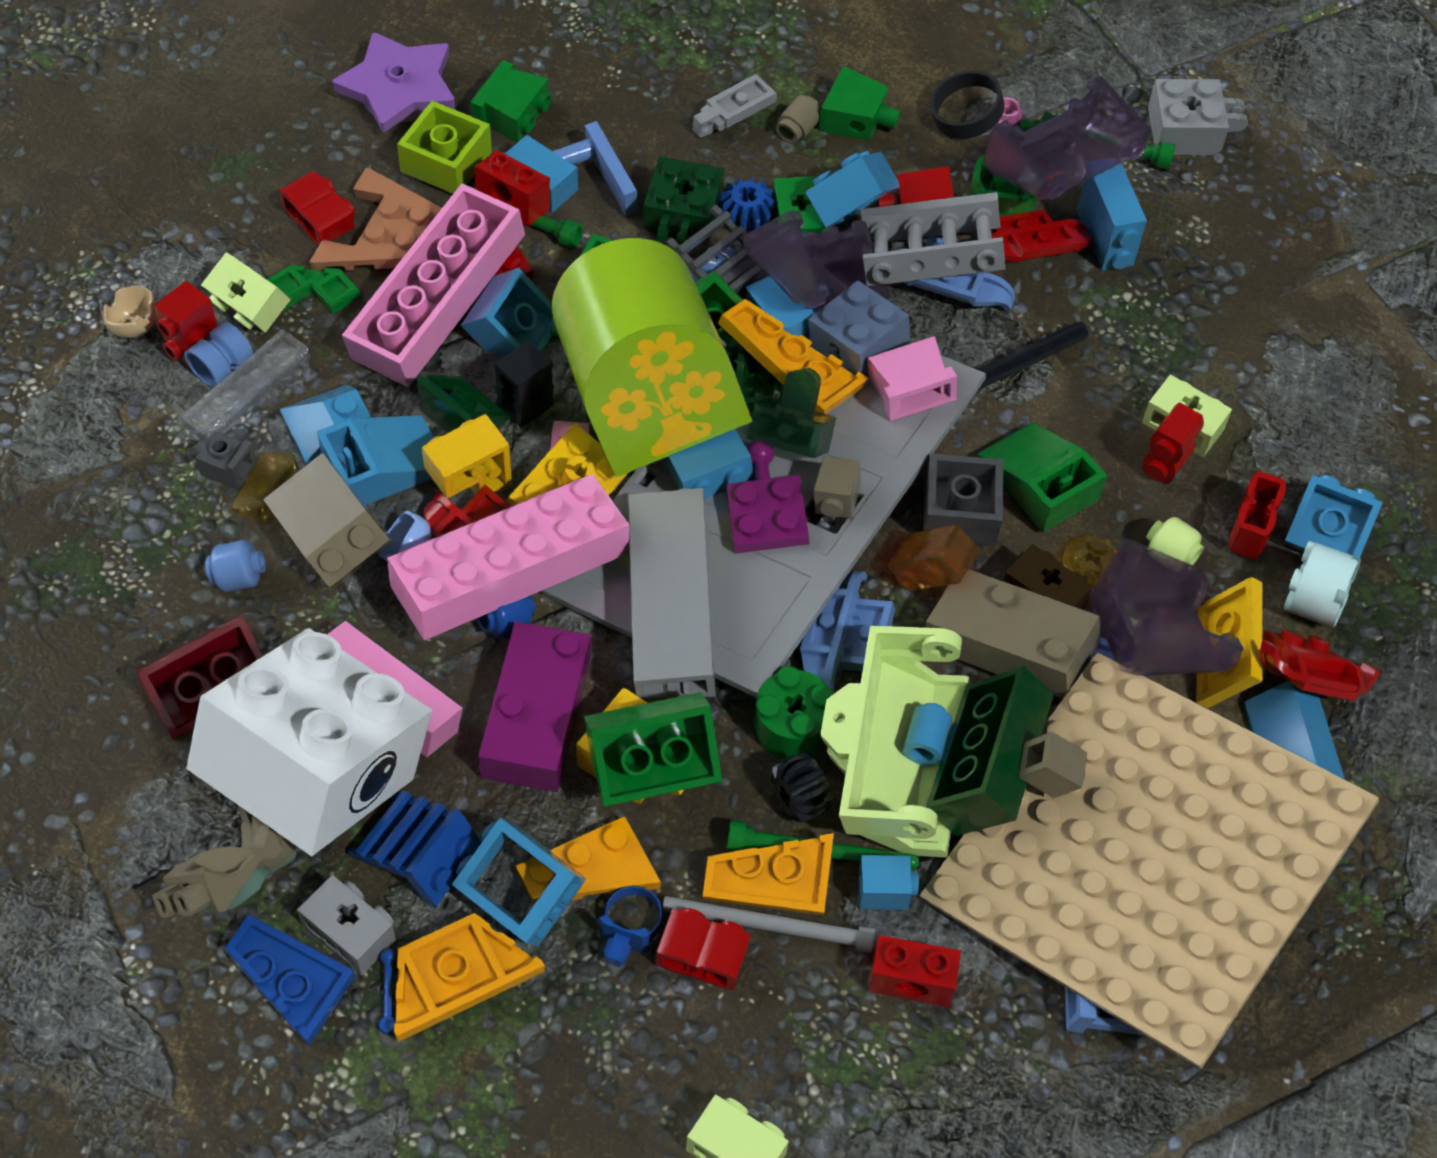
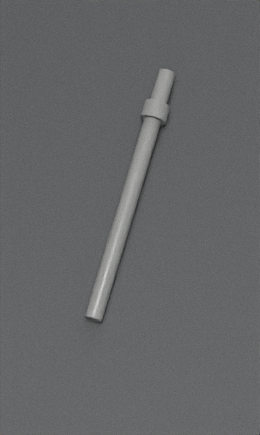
M665 896L662 912L671 913L672 909L692 908L702 912L705 915V919L710 921H732L744 927L856 946V951L872 953V949L875 950L878 935L907 940V938L875 933L874 928L859 926V930L669 896Z

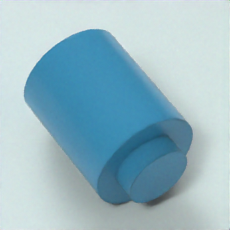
M926 703L914 709L903 747V754L907 759L924 766H934L941 762L952 722L951 715L943 706L936 703Z

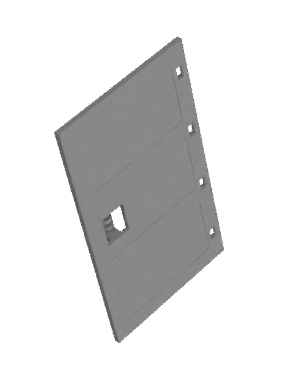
M814 305L815 308H816V310H817V312H818L820 309H822L821 307H818V306ZM941 355L944 368L952 366L957 375V400L893 421H889L884 411V400L869 380L864 388L821 419L814 415L785 386L783 409L749 412L753 422L736 428L745 447L756 439L766 440L772 445L774 458L769 464L770 478L800 475L805 512L814 501V488L823 456L860 461L861 486L852 519L842 517L831 518L823 515L816 525L807 522L810 544L736 554L727 490L704 500L716 679L757 698L762 684L769 677L778 673L923 469L929 460L930 453H934L985 381L986 373ZM660 459L638 468L612 501L629 523L628 494L647 491L678 490L665 463ZM752 466L754 479L751 480V481H754V480H756V479H755V471H754V467ZM648 472L656 476L648 487L639 484ZM630 538L629 554L542 590V595L632 638Z

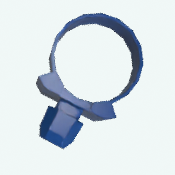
M629 886L621 888L608 900L605 915L599 917V934L603 940L607 941L604 955L605 962L621 967L626 963L632 950L640 953L649 952V941L655 938L662 922L661 904L653 892L644 887ZM630 895L643 896L652 901L658 909L659 921L650 932H647L646 928L637 930L624 929L613 923L608 916L610 908L622 897Z

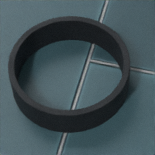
M973 70L956 73L942 81L931 96L930 107L935 124L942 133L953 138L966 139L982 135L992 129L1001 119L1005 103L998 81L988 73ZM978 86L988 88L997 94L993 107L976 120L954 123L946 121L938 115L939 108L944 100L960 89Z

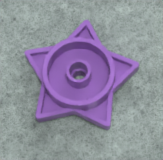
M373 33L364 61L333 79L334 91L364 103L366 109L374 116L382 132L388 131L399 122L416 120L432 100L454 109V96L441 77L449 57L448 44L406 47L378 33Z

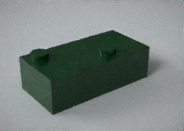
M1025 666L965 686L926 804V808L933 810L938 816L937 820L955 836L1016 821L1027 786V782L1019 778L1024 743L1042 735L1054 695Z

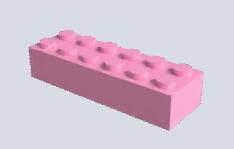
M461 183L342 334L351 360L409 387L525 236L519 209Z
M591 474L388 557L390 587L423 640H427L493 612L503 605L526 598L629 554V523L596 477Z

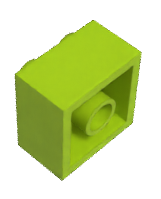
M432 100L397 143L400 172L454 194L461 183H469L475 175V166L492 153L490 124Z

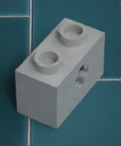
M332 875L297 909L302 926L362 976L380 958L381 952L388 949L396 941L392 925L394 920L382 907L376 905L372 908L363 900L364 895L353 883L346 881L343 884Z

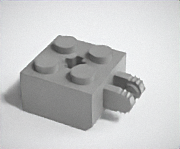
M1155 79L1148 104L1154 146L1155 143L1162 145V142L1176 144L1173 155H1215L1222 151L1228 132H1241V130L1248 126L1247 116L1242 114L1245 111L1244 101L1241 98H1223L1220 79Z

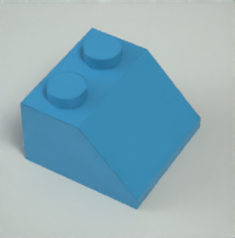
M518 267L493 276L461 326L484 350L505 357L527 341L538 350H543L552 336L550 333L554 323L552 302Z

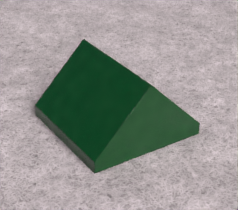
M420 375L417 380L421 411L447 433L459 428L464 422L474 420L484 414L489 417L497 429L502 427L510 418L507 412L462 376Z

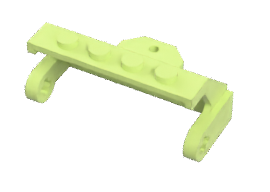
M870 626L861 683H848L826 700L821 737L828 746L827 753L829 758L845 775L839 817L846 834L861 835L902 853L947 858L951 832L937 820L938 816L933 810L926 808L940 763L934 766L916 764L904 756L903 747L914 709L926 703L939 704L951 715L952 722L948 733L949 737L965 686L971 683L968 676L938 675L920 661L951 662L957 660L961 653L962 638L956 632L943 628Z

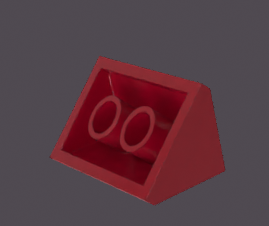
M240 614L135 672L146 700L171 739L174 740L194 729L201 695L263 657V654L243 615Z

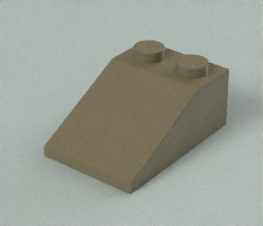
M324 453L317 456L263 499L301 553L329 588H336L394 541Z

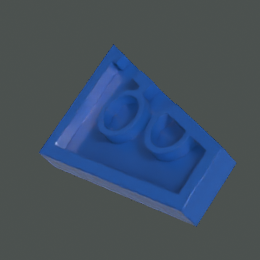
M248 914L225 947L229 957L308 1046L311 1045L356 977L354 970Z

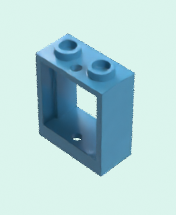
M500 817L497 822H492L483 831L480 838L482 843L475 853L467 856L460 863L456 871L458 876L452 885L526 944L539 946L587 878L514 822ZM508 838H511L556 873L522 922L475 886V883Z

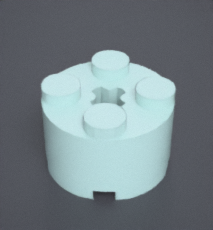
M1309 541L1301 561L1303 564L1300 569L1296 568L1288 588L1290 592L1283 610L1334 628L1348 599V593L1351 584L1354 583L1361 559Z

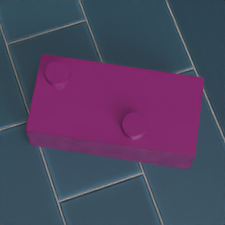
M515 621L478 756L481 779L558 792L591 661V635Z

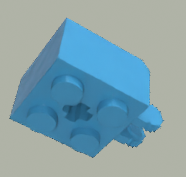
M867 150L861 154L855 153L840 163L842 169L839 168L833 172L827 171L812 181L815 186L806 191V194L826 228L846 222L852 215L861 211V209L871 205L887 193L900 188L898 179L882 152L870 154Z

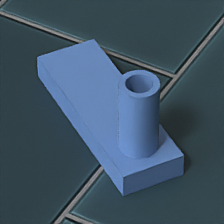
M597 121L585 125V140L553 151L573 165L593 159L625 217L638 213L637 190Z

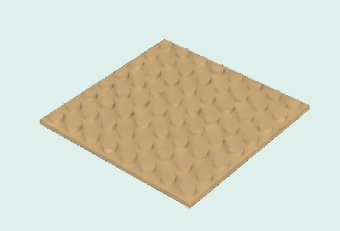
M1097 652L1049 717L1042 732V735L1054 732L1087 752L1085 778L1082 788L1053 798L1027 783L1016 821L964 834L919 897L967 928L1202 1069L1378 804L1379 797Z

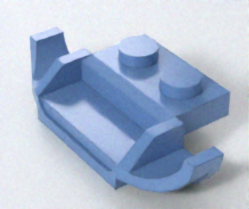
M933 236L928 237L925 247L943 245L942 238ZM898 248V249H894V250H892V251H895V250H903V249H907V248ZM989 272L904 282L908 286L912 285L970 303L972 306L1000 305L1004 310L1011 311L1015 301V292L1011 285L1003 278Z
M850 571L805 634L801 643L800 651L804 671L818 676L833 692L835 676H841L842 670L863 672L870 626H891L895 614L893 601L860 599L858 593L860 584L867 580L865 571Z

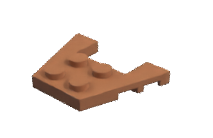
M365 168L353 188L355 197L380 204L354 246L322 240L309 261L312 270L324 271L325 267L342 266L345 268V271H350L354 269L355 265H374L375 269L395 268L442 208L378 172Z

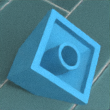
M347 384L280 409V413L306 465L321 454L316 431L351 418H371L357 389Z

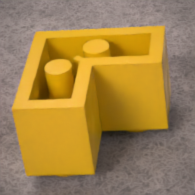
M486 414L474 420L464 422L459 428L443 436H437L421 447L424 468L447 499L469 487L475 495L484 485H487L496 494L512 487L509 443Z

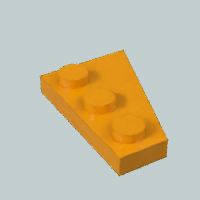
M625 816L550 850L587 878L572 900H580L585 895L609 892V895H613L621 888L629 886L646 887L648 890L661 889V881ZM535 857L516 865V873L534 906L556 873Z
M834 833L820 835L818 838L783 842V844L759 849L750 848L708 856L702 899L824 916Z

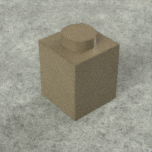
M823 456L814 488L815 514L826 515L831 518L842 517L852 519L861 486L860 461Z
M1049 732L1024 743L1019 778L1053 798L1082 788L1085 778L1087 752L1054 732Z

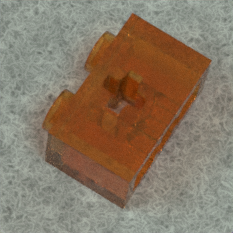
M958 524L907 534L887 567L897 577L898 582L909 591L958 584L963 579L980 549Z

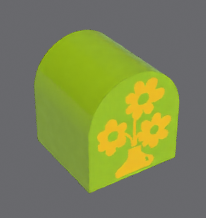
M625 238L609 241L592 248L577 258L567 268L558 281L553 294V321L587 414L615 477L753 422L727 352L689 268L678 253L657 241L642 238Z

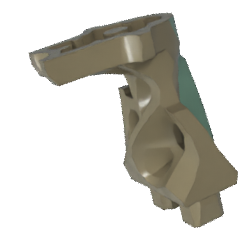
M237 805L242 818L241 847H217L205 850L174 867L163 877L166 888L152 895L159 915L162 918H167L177 913L187 917L198 913L225 912L237 907L260 889L267 876L293 862L296 858V845Z

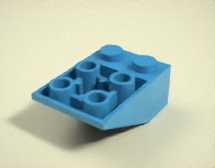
M422 415L351 418L316 431L320 452L325 454L365 505L432 479L424 468L421 447L434 437Z

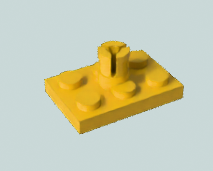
M574 423L512 492L506 502L513 507L591 474L596 477L609 496L628 473L615 477L601 444Z
M1253 577L1198 605L1196 703L1205 708L1212 707L1262 682V673L1266 671L1260 662L1259 653L1262 643V582Z

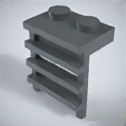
M715 204L710 209V212L716 217L715 220L681 245L672 237L665 244L678 253L687 264L689 270L700 279L707 275L701 268L738 241L744 249L715 271L743 298L746 295V286L765 278L773 258L770 255L766 257L758 249L759 244L755 240L752 242L744 234L745 229L741 225L737 227L730 219L731 214L728 211L723 212ZM724 226L730 232L729 235L697 259L693 260L687 254Z

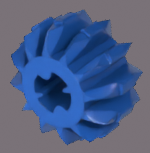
M738 177L735 184L727 183L724 192L719 197L720 209L731 214L730 219L737 227L741 225L745 231L751 229L756 234L760 227L768 228L776 212L773 190L767 189L765 181L755 183L752 177L749 181L745 182Z

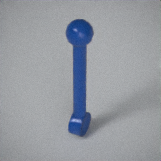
M385 949L380 955V960L384 964V1017L379 1021V1028L385 1035L394 1033V1023H396L394 1018H392V964L396 961L397 956L392 949Z

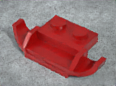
M1044 209L1000 216L1001 228L991 229L992 238L1003 237L1005 262H1022V260L1078 252L1085 247H1093L1094 243L1093 237L1089 234L1083 222L1078 219L1053 222Z
M484 485L462 509H459L444 495L437 492L424 506L425 520L430 524L433 537L437 538L512 506L487 485Z
M1283 629L1281 633L1265 630L1262 635L1259 653L1260 662L1264 669L1276 676L1285 678L1304 691L1356 701L1359 694H1366L1372 688L1381 672L1368 663L1363 662L1361 666H1358L1349 659L1342 658L1329 649L1331 644L1328 641L1314 635H1309L1308 639H1305L1300 634L1288 629Z

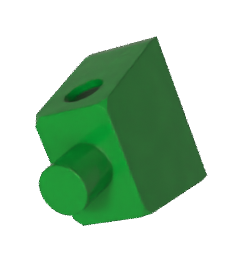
M843 66L821 107L819 131L869 140L872 139L878 125L896 129L900 121L901 110L886 106L889 91L886 85Z

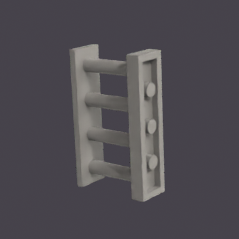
M997 192L861 209L865 245L874 244V253L863 254L867 286L1006 270L1003 237L992 238L991 229L1001 228ZM977 231L978 240L957 243V233ZM943 235V245L922 246V238ZM908 240L909 249L888 251V242Z

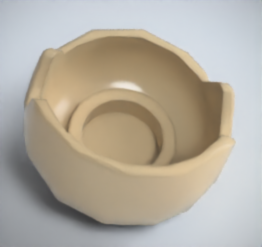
M129 286L117 290L113 305L110 307L106 304L104 305L103 317L106 329L121 338H137L147 333L157 320L154 308L156 302L153 292L144 286Z

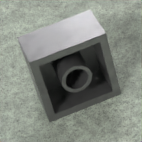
M930 453L925 476L923 539L996 545L1003 521V459Z

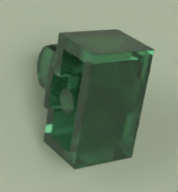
M804 367L789 372L785 376L780 400L767 398L754 403L751 417L753 422L750 423L747 439L814 459L829 452L837 417L815 411L821 387L820 375L815 370Z

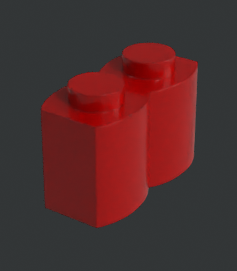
M311 171L279 190L281 203L285 211L303 228L316 245L319 246L322 240L333 241L355 228L353 220L355 210L351 202L347 198H341L335 193L334 186L327 177L322 178L315 171Z
M1180 402L1177 403L1150 438V450L1142 462L1144 473L1151 479L1165 485L1171 483L1195 450V439L1204 426L1203 415Z
M1261 471L1253 475L1240 503L1238 516L1229 536L1228 545L1230 552L1254 560L1262 554L1275 526L1276 513L1285 495L1286 485L1284 479Z
M672 909L656 953L655 964L677 974L695 977L705 983L723 989L734 990L749 947L751 935L745 932L741 925L732 921L711 922L705 919V915L696 909Z

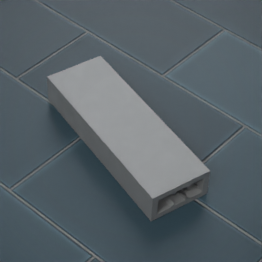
M683 488L673 491H647L628 494L633 676L636 696L646 702L660 701L699 692L704 697H715L707 524L703 488Z

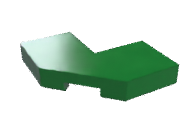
M290 265L266 279L291 299L283 311L311 294L332 315L361 298L360 290L340 269L325 268L324 271L306 270L305 266Z

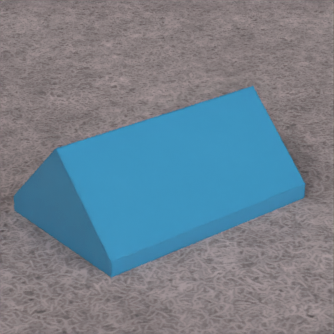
M1286 681L1243 703L1251 732L1345 780L1318 693L1301 690L1291 682Z

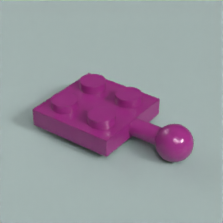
M763 439L751 441L746 448L751 455L756 480L726 484L735 554L810 544L800 475L770 478L769 464L774 458L772 445Z

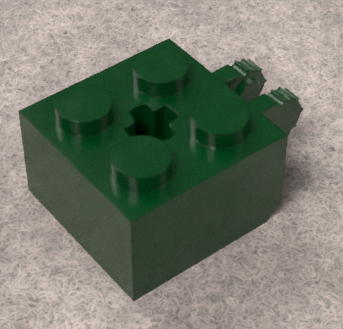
M659 156L643 206V228L658 231L656 241L665 244L670 233L677 235V243L679 245L683 244L689 237H692L716 219L710 212V209L715 204L719 207V197L724 192L725 168ZM712 235L705 240L710 241Z

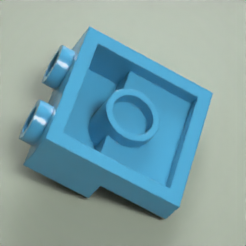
M1312 475L1283 544L1304 552L1307 543L1312 541L1360 559L1383 502L1376 500V496L1367 490L1355 488L1353 491L1340 486L1341 482L1334 477L1328 475L1317 477Z

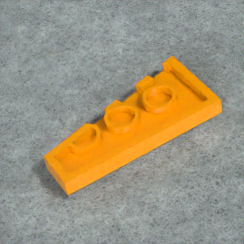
M746 299L723 313L718 322L723 329L819 419L864 388L869 380L868 377L859 371L854 375L841 366L843 361L830 354L827 358L810 347L813 342L806 337L792 335L783 329L784 323Z

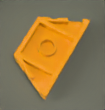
M475 913L398 948L395 1037L400 1042L545 972V965L537 956L533 958L517 947L516 942L504 933L494 931L487 921Z

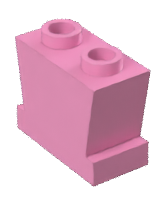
M935 336L868 357L869 382L883 398L884 411L889 421L957 400V375L952 366L944 368Z

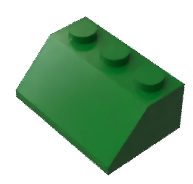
M701 692L584 716L590 755L604 807L723 782L711 705Z

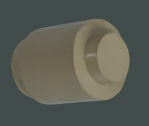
M797 96L778 118L776 132L779 137L789 144L802 141L820 120L821 109L819 103L810 96Z

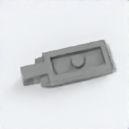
M755 74L707 99L706 105L701 109V112L693 116L692 130L701 138L713 133L715 129L718 131H722L724 128L727 129L775 103L777 93Z

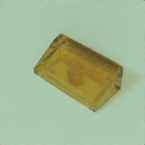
M290 451L264 452L232 504L231 511L265 523L271 510L263 499L292 477L298 467L295 453Z

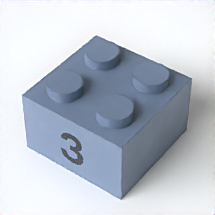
M856 281L808 319L810 341L813 342L810 347L827 358L830 354L843 361L841 366L854 375L859 371L866 377H869L868 357L910 344L909 314L860 281Z

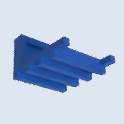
M407 791L396 792L391 797L394 803L358 848L352 846L348 854L354 859L407 878L425 903L437 907L457 878L456 871L460 863L467 856L473 855L482 842L459 809L453 808L451 811L439 802H436L434 805L429 803L424 797L413 798Z

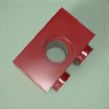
M496 150L475 166L476 190L519 209L524 225L529 227L550 210V178L499 150Z
M186 280L157 302L154 308L158 318L156 325L162 333L165 352L174 361L180 360L188 366L184 352L201 339L207 341L210 331L218 325L211 299Z
M878 935L868 992L950 1008L956 990L961 950Z

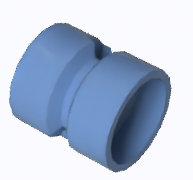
M226 321L221 322L210 331L207 341L201 339L184 352L189 368L204 384L211 388L219 386L231 376V369L237 370L254 355L252 347L245 336L235 326Z

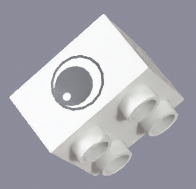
M307 628L200 696L186 769L312 857L414 779L433 710L406 693L403 686L396 679L388 675L376 673L343 651L340 644L331 636Z

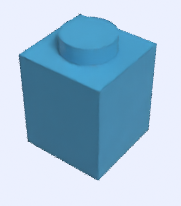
M861 856L858 870L859 909L908 910L912 895H918L919 890L918 871H911V857Z

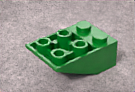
M1033 422L976 454V457L1003 459V488L1042 533L1099 501L1107 478V474L1084 449Z

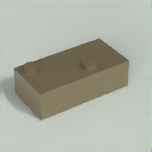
M961 566L926 621V628L948 629L961 636L962 646L958 660L995 674L1025 666L1054 693V696L1062 699L1085 670L1100 645L1099 615Z

